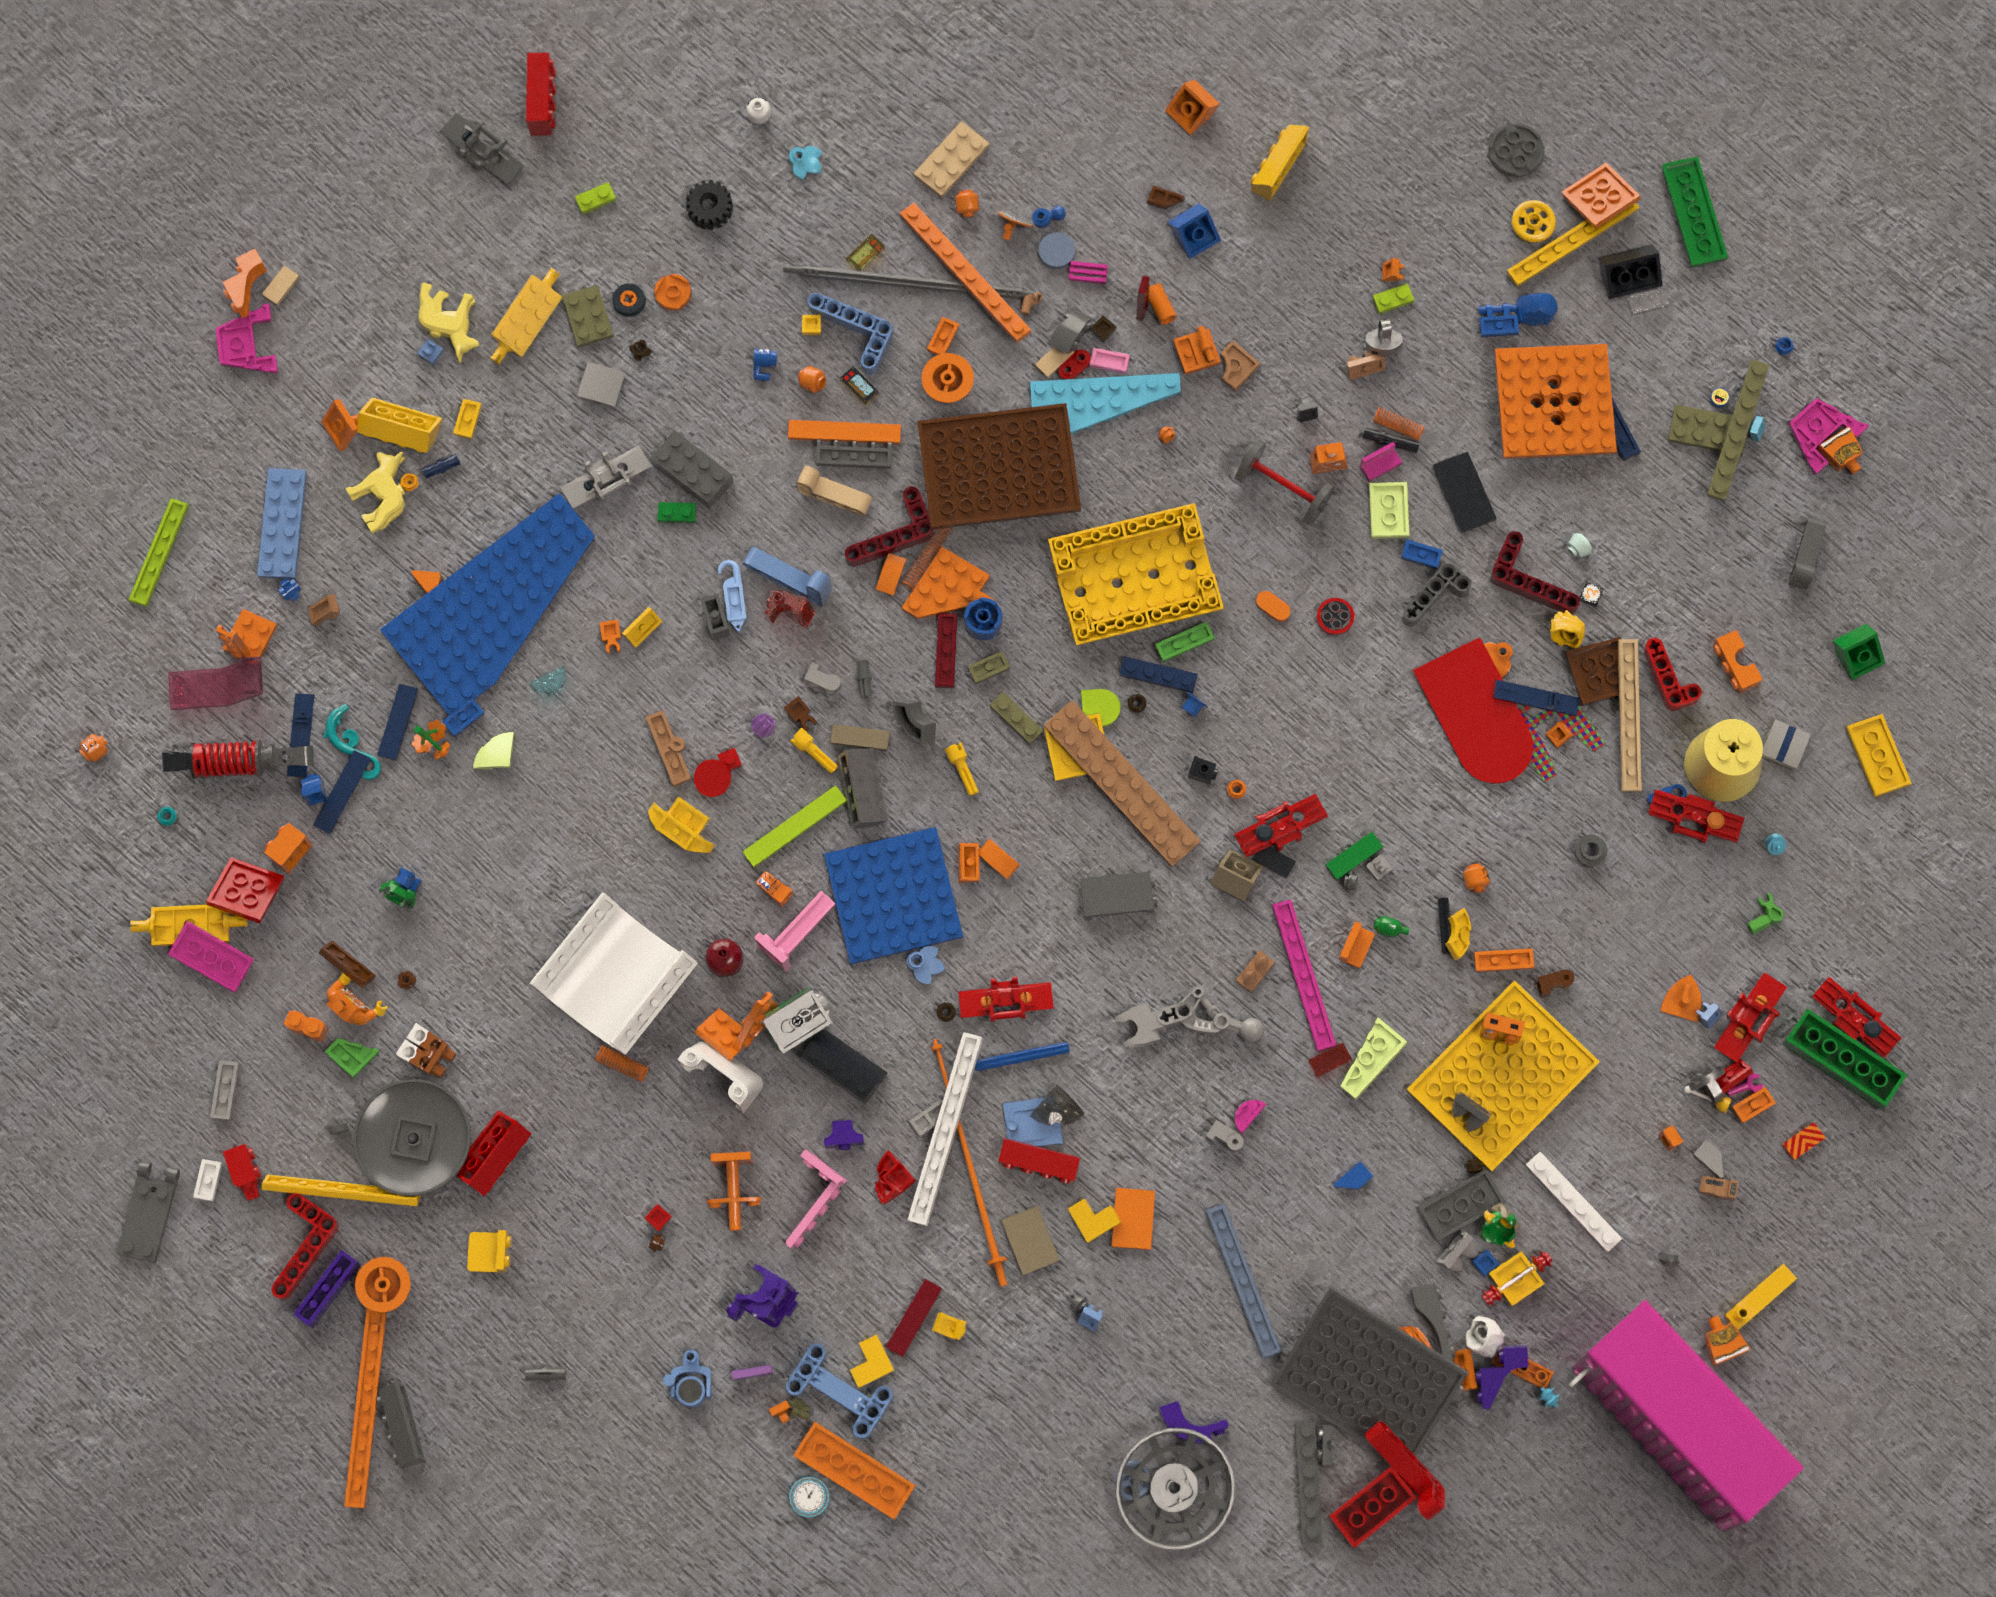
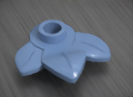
M926 946L920 952L911 953L907 958L908 967L914 971L915 978L923 984H930L931 975L939 974L945 970L943 963L936 958L938 948ZM919 959L920 964L915 965L913 960Z

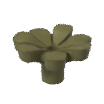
M794 1396L790 1402L793 1409L788 1415L791 1419L797 1416L800 1419L810 1418L808 1412L811 1409L808 1405L804 1406L805 1403L802 1399Z

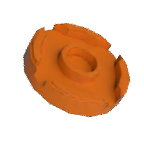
M669 274V276L660 278L654 289L655 299L658 304L664 309L671 311L680 310L685 307L692 295L691 286L687 279L677 274Z

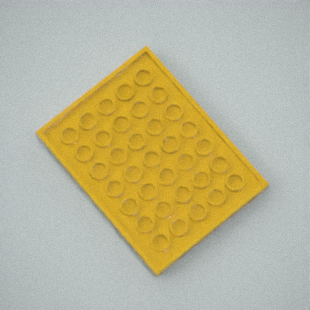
M1514 980L1406 1091L1492 1172L1600 1061ZM1486 1013L1525 1022L1522 1037L1518 1044L1513 1046L1502 1043L1501 1039L1495 1038V1041H1490L1479 1035ZM1460 1091L1492 1113L1489 1120L1475 1131L1467 1132L1466 1123L1470 1114L1469 1111L1461 1117H1453L1452 1105L1454 1098Z

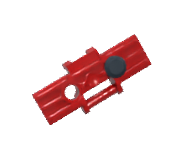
M1315 793L1293 805H1289L1287 801H1284L1282 805L1262 815H1256L1257 823L1235 833L1234 836L1246 858L1274 844L1277 851H1281L1284 849L1283 846L1293 840H1296V842L1302 840L1301 830L1327 818L1328 815ZM1285 811L1287 812L1288 816L1270 825H1266L1265 821ZM1300 812L1303 814L1304 819L1297 822L1293 819V814Z

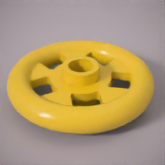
M1526 201L1520 204L1512 215L1513 230L1521 239L1528 242H1541L1547 239L1553 233L1556 226V217L1553 210L1541 201ZM1533 208L1534 212L1527 214L1526 209ZM1544 211L1547 217L1543 219L1539 214L1540 212ZM1519 218H1525V225H1519ZM1535 220L1537 224H1531L1530 221ZM1543 224L1547 226L1544 232L1539 230ZM1529 229L1535 231V233L1531 235L1526 233V230Z

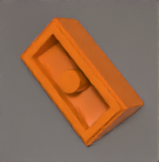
M960 843L958 845V882H979V843Z

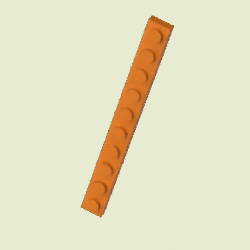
M915 203L900 212V217L1016 343L1031 333V329Z
M368 1308L366 1309L344 1507L363 1509L366 1508L387 1312H375Z

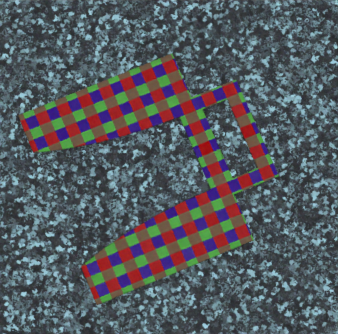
M1524 705L1519 709L1533 738V754L1530 762L1544 782L1557 774L1552 760L1534 727L1557 713L1577 738L1592 751L1605 744L1579 705L1577 716L1545 710L1530 720L1524 712L1532 707Z

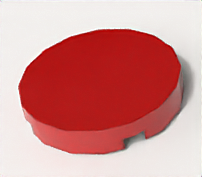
M708 759L701 762L694 772V784L697 790L702 795L708 797H718L726 793L732 782V773L729 767L717 759Z

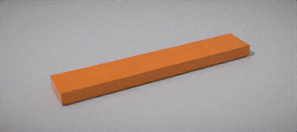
M789 420L788 440L817 441V439H821V441L838 440V442L857 441V443L875 442L881 444L892 442V444H900L901 424Z

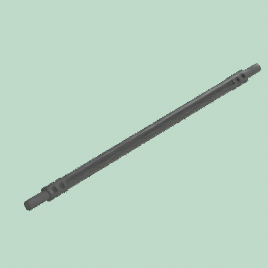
M783 266V272L801 274V276L970 293L958 281L818 266ZM991 285L1001 297L1022 299L1029 294L1033 296L1035 292H1038L1023 290V288Z

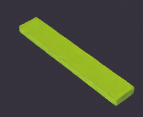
M170 499L128 599L130 602L148 607L188 511L189 504Z
M835 785L742 853L753 868H755L847 802L846 798Z

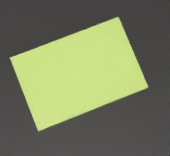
M1407 482L1369 483L1371 539L1409 538Z

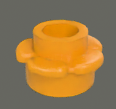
M405 474L400 481V485L405 491H413L419 485L418 478L414 474Z

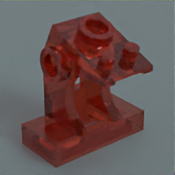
M772 590L770 597L767 599V607L769 609L765 610V614H768L767 617L773 624L781 612L790 610L799 624L805 628L808 627L816 613L806 597L801 595L798 597L785 590Z

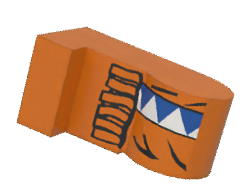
M767 871L755 882L762 891L781 907L793 895L792 890L788 886L775 879Z

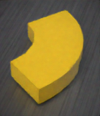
M1465 908L1460 909L1448 918L1451 924V935L1445 945L1455 961L1465 954L1470 944L1471 922Z

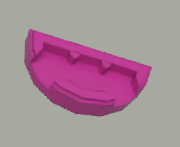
M1251 1100L1240 1105L1235 1114L1237 1130L1243 1134L1267 1104L1260 1100Z

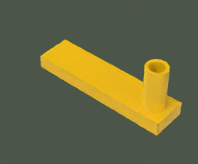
M1782 1264L1724 1316L1739 1330L1797 1278Z

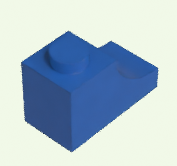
M310 774L301 780L302 796L309 806L327 801V794L320 775Z

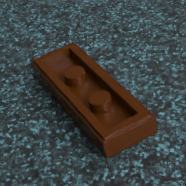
M333 940L319 951L321 956L361 988H364L376 977L374 973Z

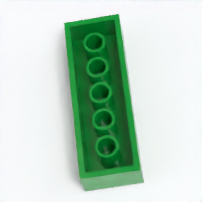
M1808 1008L1803 1012L1783 1042L1784 1046L1881 1111L1888 1105L1907 1074Z

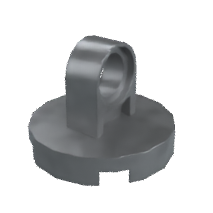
M1389 319L1379 320L1378 329L1370 331L1365 339L1367 350L1371 353L1372 350L1376 351L1380 356L1394 355L1398 349H1402L1403 345L1402 336L1392 330Z
M1722 1065L1715 1066L1716 1070L1713 1072L1707 1070L1691 1079L1687 1083L1690 1090L1704 1087L1709 1098L1714 1103L1722 1100L1724 1095L1716 1082V1079L1725 1073Z

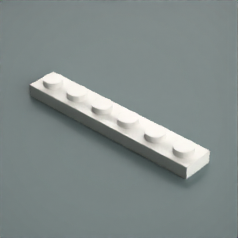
M1541 1152L1525 1165L1606 1253L1622 1239Z

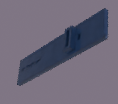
M1496 680L1493 696L1495 699L1577 716L1578 697Z
M295 693L290 748L310 746L314 694ZM288 765L287 777L305 778L308 766Z
M356 750L353 751L313 826L331 834L371 758Z

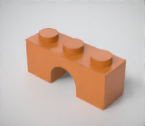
M1735 630L1717 638L1713 644V650L1716 656H1720L1725 673H1729L1731 677L1730 682L1734 690L1737 689L1738 693L1741 694L1760 685L1763 679L1755 664L1742 666L1735 659V655L1742 652L1745 648L1738 631Z

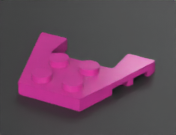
M269 303L262 305L261 308L253 312L250 311L248 316L243 319L242 317L239 319L235 318L215 328L219 362L222 366L278 373L275 355L259 358L256 355L253 325L272 321Z
M1817 398L1788 424L1815 475L1829 463L1816 448L1839 427L1847 428L1849 426L1856 439L1869 427L1866 423H1861L1853 419L1852 416H1847L1837 411V408Z

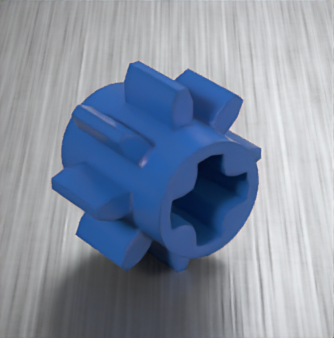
M285 578L279 583L281 588L278 591L286 601L291 599L294 602L300 597L298 592L301 591V588L294 579L289 581Z

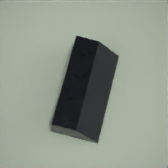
M825 1029L811 1041L801 1055L804 1063L865 1105L888 1074V1072Z

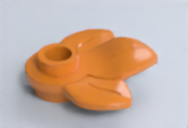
M1492 642L1485 643L1484 645L1501 677H1504L1511 668L1510 658L1513 654L1511 645L1506 642L1498 644ZM1505 648L1507 650L1506 654L1501 655L1500 649Z

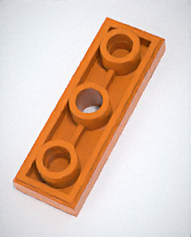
M1498 1353L1496 1356H1494L1491 1364L1495 1366H1504V1363H1500V1356ZM1529 1359V1365L1525 1371L1517 1368L1509 1372L1540 1389L1544 1387L1545 1390L1554 1373Z

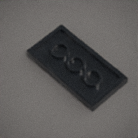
M1468 452L1433 464V469L1461 533L1496 521L1497 517Z

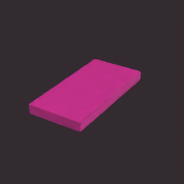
M186 921L168 953L169 956L234 993L237 992L255 960L189 921Z

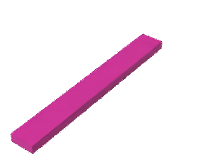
M1290 899L1273 904V911L1317 1052L1336 1047L1292 901Z

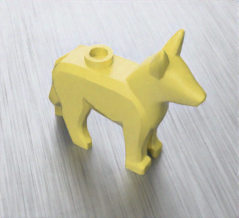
M422 283L419 322L424 330L430 333V336L434 338H440L441 336L450 338L458 361L461 363L464 353L479 346L477 340L467 336L469 311L471 306L475 304V299L473 295L464 293L457 311L442 312V303L444 299L448 298L449 294L439 290L432 299L429 296L432 285Z
M378 452L376 456L380 466L357 486L346 488L352 501L372 493L382 502L373 513L361 515L372 534L378 530L385 529L391 521L403 512L405 507V501L402 496L405 492L401 485H396L393 480L399 465L405 459V457H402L403 452L395 456Z

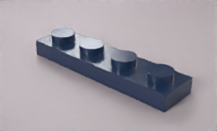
M1124 656L1119 676L1193 693L1198 674Z

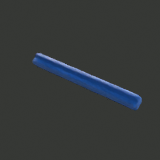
M1068 1042L979 1059L976 1062L975 1069L976 1071H982L1069 1053L1070 1047Z

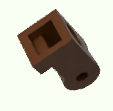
M1567 969L1537 977L1535 981L1541 999L1549 997L1551 990L1569 988L1574 982L1575 977L1573 972Z

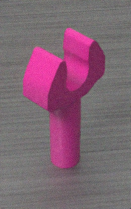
M1753 1073L1746 1078L1745 1083L1734 1086L1727 1091L1728 1096L1730 1097L1746 1090H1750L1753 1094L1761 1090L1764 1084L1758 1086L1752 1084V1080L1759 1078L1760 1075Z

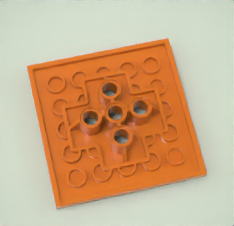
M1607 344L1499 348L1494 350L1503 459L1616 454ZM1548 384H1555L1556 389H1552ZM1555 401L1558 407H1553L1549 402ZM1568 401H1575L1577 406H1572ZM1531 402L1538 403L1539 408H1535ZM1551 419L1558 420L1560 424L1555 425Z

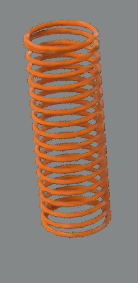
M1378 408L1373 419L1374 423H1379V425L1382 424V426L1385 425V427L1390 428V430L1393 428V431L1396 429V432H1401V434L1404 433V436L1407 434V437L1409 436V438L1412 437V439L1415 438V440L1419 441L1425 427L1424 425L1422 426L1419 432L1421 424L1419 425L1416 431V428L1418 426L1417 423L1413 431L1414 425L1416 423L1414 422L1410 430L1413 420L1411 421L1408 427V424L1410 422L1409 419L1404 429L1407 418L1402 426L1405 417H1403L1400 423V420L1402 418V416H1400V419L1396 425L1399 415L1397 416L1395 422L1394 419L1396 414L1394 415L1391 421V418L1394 414V412H1392V415L1388 421L1389 415L1391 413L1390 411L1385 420L1388 410L1386 411L1383 417V414L1386 410L1384 409L1379 419V416L1383 408Z
M604 1045L599 1049L595 1059L597 1062L599 1061L605 1064V1066L608 1065V1067L616 1069V1071L619 1070L622 1074H627L630 1078L633 1077V1079L635 1078L640 1082L644 1080L649 1068L648 1066L645 1068V1065L640 1064V1062H634V1059L626 1058V1055L623 1057V1054L615 1053V1050L612 1052V1049H610L609 1051V1048L604 1047Z

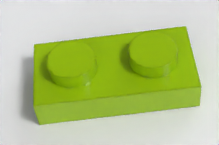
M609 182L575 196L582 214L616 201Z
M1405 284L1373 295V301L1378 313L1382 314L1414 303V297L1409 285Z

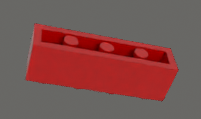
M1004 1138L998 1162H1001L1003 1167L1013 1169L1014 1166L1020 1167L1022 1172L1032 1174L1033 1171L1040 1172L1041 1177L1049 1179L1052 1176L1059 1177L1060 1182L1070 1184L1071 1181L1076 1180L1081 1157Z

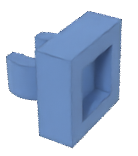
M427 339L417 354L434 365L444 352V349L430 339Z
M1704 1002L1703 1006L1707 1010L1705 1012L1697 1010L1696 1012L1698 1017L1701 1018L1703 1025L1710 1029L1722 1014L1720 1007L1715 1003L1710 1006Z
M1093 1305L1085 1306L1077 1323L1095 1332L1103 1316L1101 1315L1102 1310L1100 1309L1097 1313L1091 1310Z

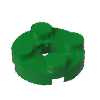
M389 880L388 883H382L379 889L380 894L383 891L386 899L403 907L404 904H407L409 909H413L417 902L415 898L417 894L414 891L402 889L393 880Z

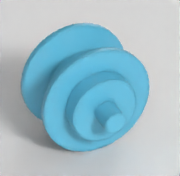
M1777 833L1769 835L1765 841V846L1773 855L1783 853L1787 847L1783 836Z
M1542 1387L1540 1390L1543 1393L1540 1394L1541 1398L1539 1401L1544 1400L1546 1402L1544 1407H1551L1552 1405L1555 1408L1559 1405L1556 1402L1559 1400L1557 1397L1560 1394L1555 1395L1553 1393L1554 1387L1551 1390L1550 1388L1545 1390Z

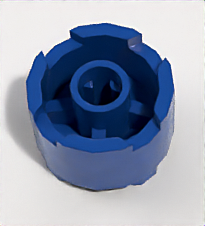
M982 597L970 602L965 609V626L967 632L972 637L979 640H991L1001 630L1003 622L1002 612L998 604L992 599ZM986 617L987 620L981 621L980 618Z

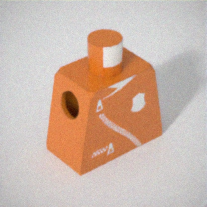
M1342 442L1316 446L1309 456L1313 474L1348 469Z

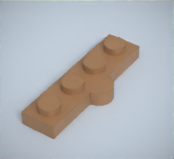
M663 710L647 716L646 720L673 786L676 787L690 781V774L681 755V752L685 749L684 740L681 737H674Z

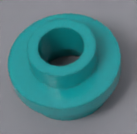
M164 807L158 812L157 818L162 825L170 826L175 823L177 813L171 807ZM171 814L170 819L166 820L165 815Z

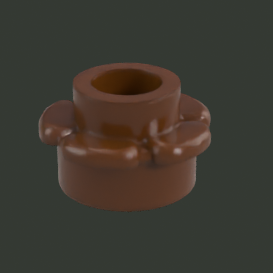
M411 971L401 972L398 975L397 984L400 988L409 990L416 984V977L413 976Z
M654 1234L648 1248L652 1249L654 1253L657 1250L660 1251L664 1245L665 1240L662 1239V1234L660 1236Z

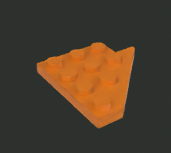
M941 547L902 606V610L916 619L936 616L938 613H949L966 609L970 602L982 597L990 598L994 601L992 597L981 591L989 580L990 575L946 548Z

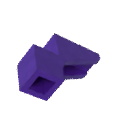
M1527 1345L1503 1346V1351H1499L1500 1363H1504V1366L1480 1367V1372H1476L1477 1384H1481V1392H1478V1404H1482L1483 1409H1489L1492 1406L1509 1372L1517 1368L1528 1367Z

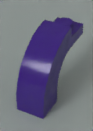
M1179 1401L1159 1407L1161 1417L1167 1428L1193 1430L1205 1435L1210 1440H1212L1210 1434L1214 1433V1436L1225 1434V1430L1229 1428L1227 1419L1207 1426L1191 1424L1184 1417ZM1172 1433L1177 1438L1185 1442L1189 1436L1185 1434ZM1196 1438V1441H1195L1194 1444H1205V1443H1204L1203 1441H1201V1440H1199V1439Z

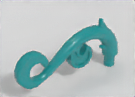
M345 703L338 709L336 707L330 713L326 722L323 739L328 737L333 746L339 751L352 755L353 751L356 750L354 748L359 743L357 732L352 729H347L343 732L342 739H349L348 743H343L336 733L337 724H341L340 719L350 709ZM356 750L371 758V761L374 763V769L371 771L365 770L362 778L365 780L377 778L381 773L379 760L370 754Z

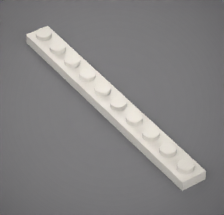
M963 1032L908 1221L928 1226L983 1037Z

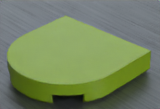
M1106 689L1081 690L1082 711L1087 716L1100 713L1103 727L1110 726L1116 721L1120 715V701L1113 692Z

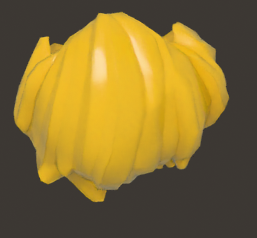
M1568 610L1564 614L1557 612L1554 619L1550 620L1551 640L1561 647L1563 645H1568L1572 648L1580 647L1585 635V624L1576 615L1570 614Z

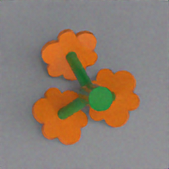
M439 720L431 721L428 723L429 731L416 726L414 732L417 735L414 736V741L412 742V747L415 748V751L419 754L430 752L431 747L434 746L437 749L433 755L434 759L437 760L440 757H445L449 752L450 744L445 742L439 746L436 743L445 737V724L440 723Z

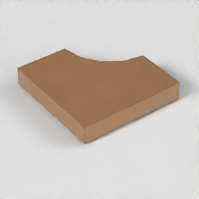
M1233 340L1220 353L1226 365V372L1222 377V381L1235 392L1260 367V363Z

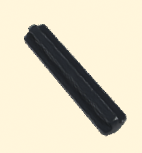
M1442 897L1438 899L1442 954H1451L1445 945L1451 935V924L1448 920L1450 917L1449 899Z

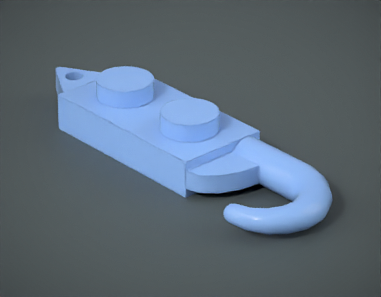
M726 560L719 565L718 574H721L725 566H730L733 569L734 577L724 582L723 589L728 623H731L737 632L740 633L744 622L747 621L741 572L736 562Z

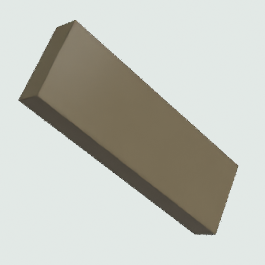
M833 724L830 743L887 751L890 731Z

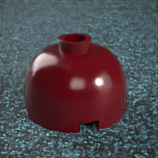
M721 938L715 940L709 945L705 954L708 969L718 977L734 976L741 970L744 964V955L741 947L731 939Z

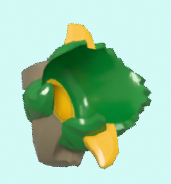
M1503 1203L1497 1204L1491 1208L1492 1213L1484 1212L1486 1221L1480 1236L1485 1242L1494 1243L1499 1246L1506 1244L1509 1248H1514V1238L1521 1225Z

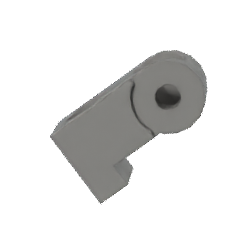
M812 662L804 678L805 684L828 694L838 693L841 688L840 679L836 675H827L819 671V665Z
M1218 1120L1215 1121L1205 1137L1211 1143L1215 1138L1226 1145L1230 1152H1238L1244 1144L1240 1134Z

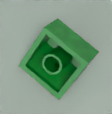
M1867 624L1833 640L1837 657L1851 680L1885 664L1878 634Z

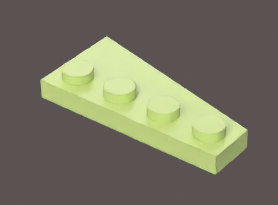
M1377 1017L1362 1049H1360L1355 1062L1342 1082L1341 1089L1357 1100L1407 1045V1041Z

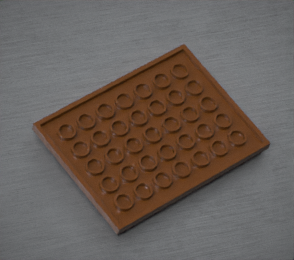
M1067 403L917 421L931 529L1081 512Z

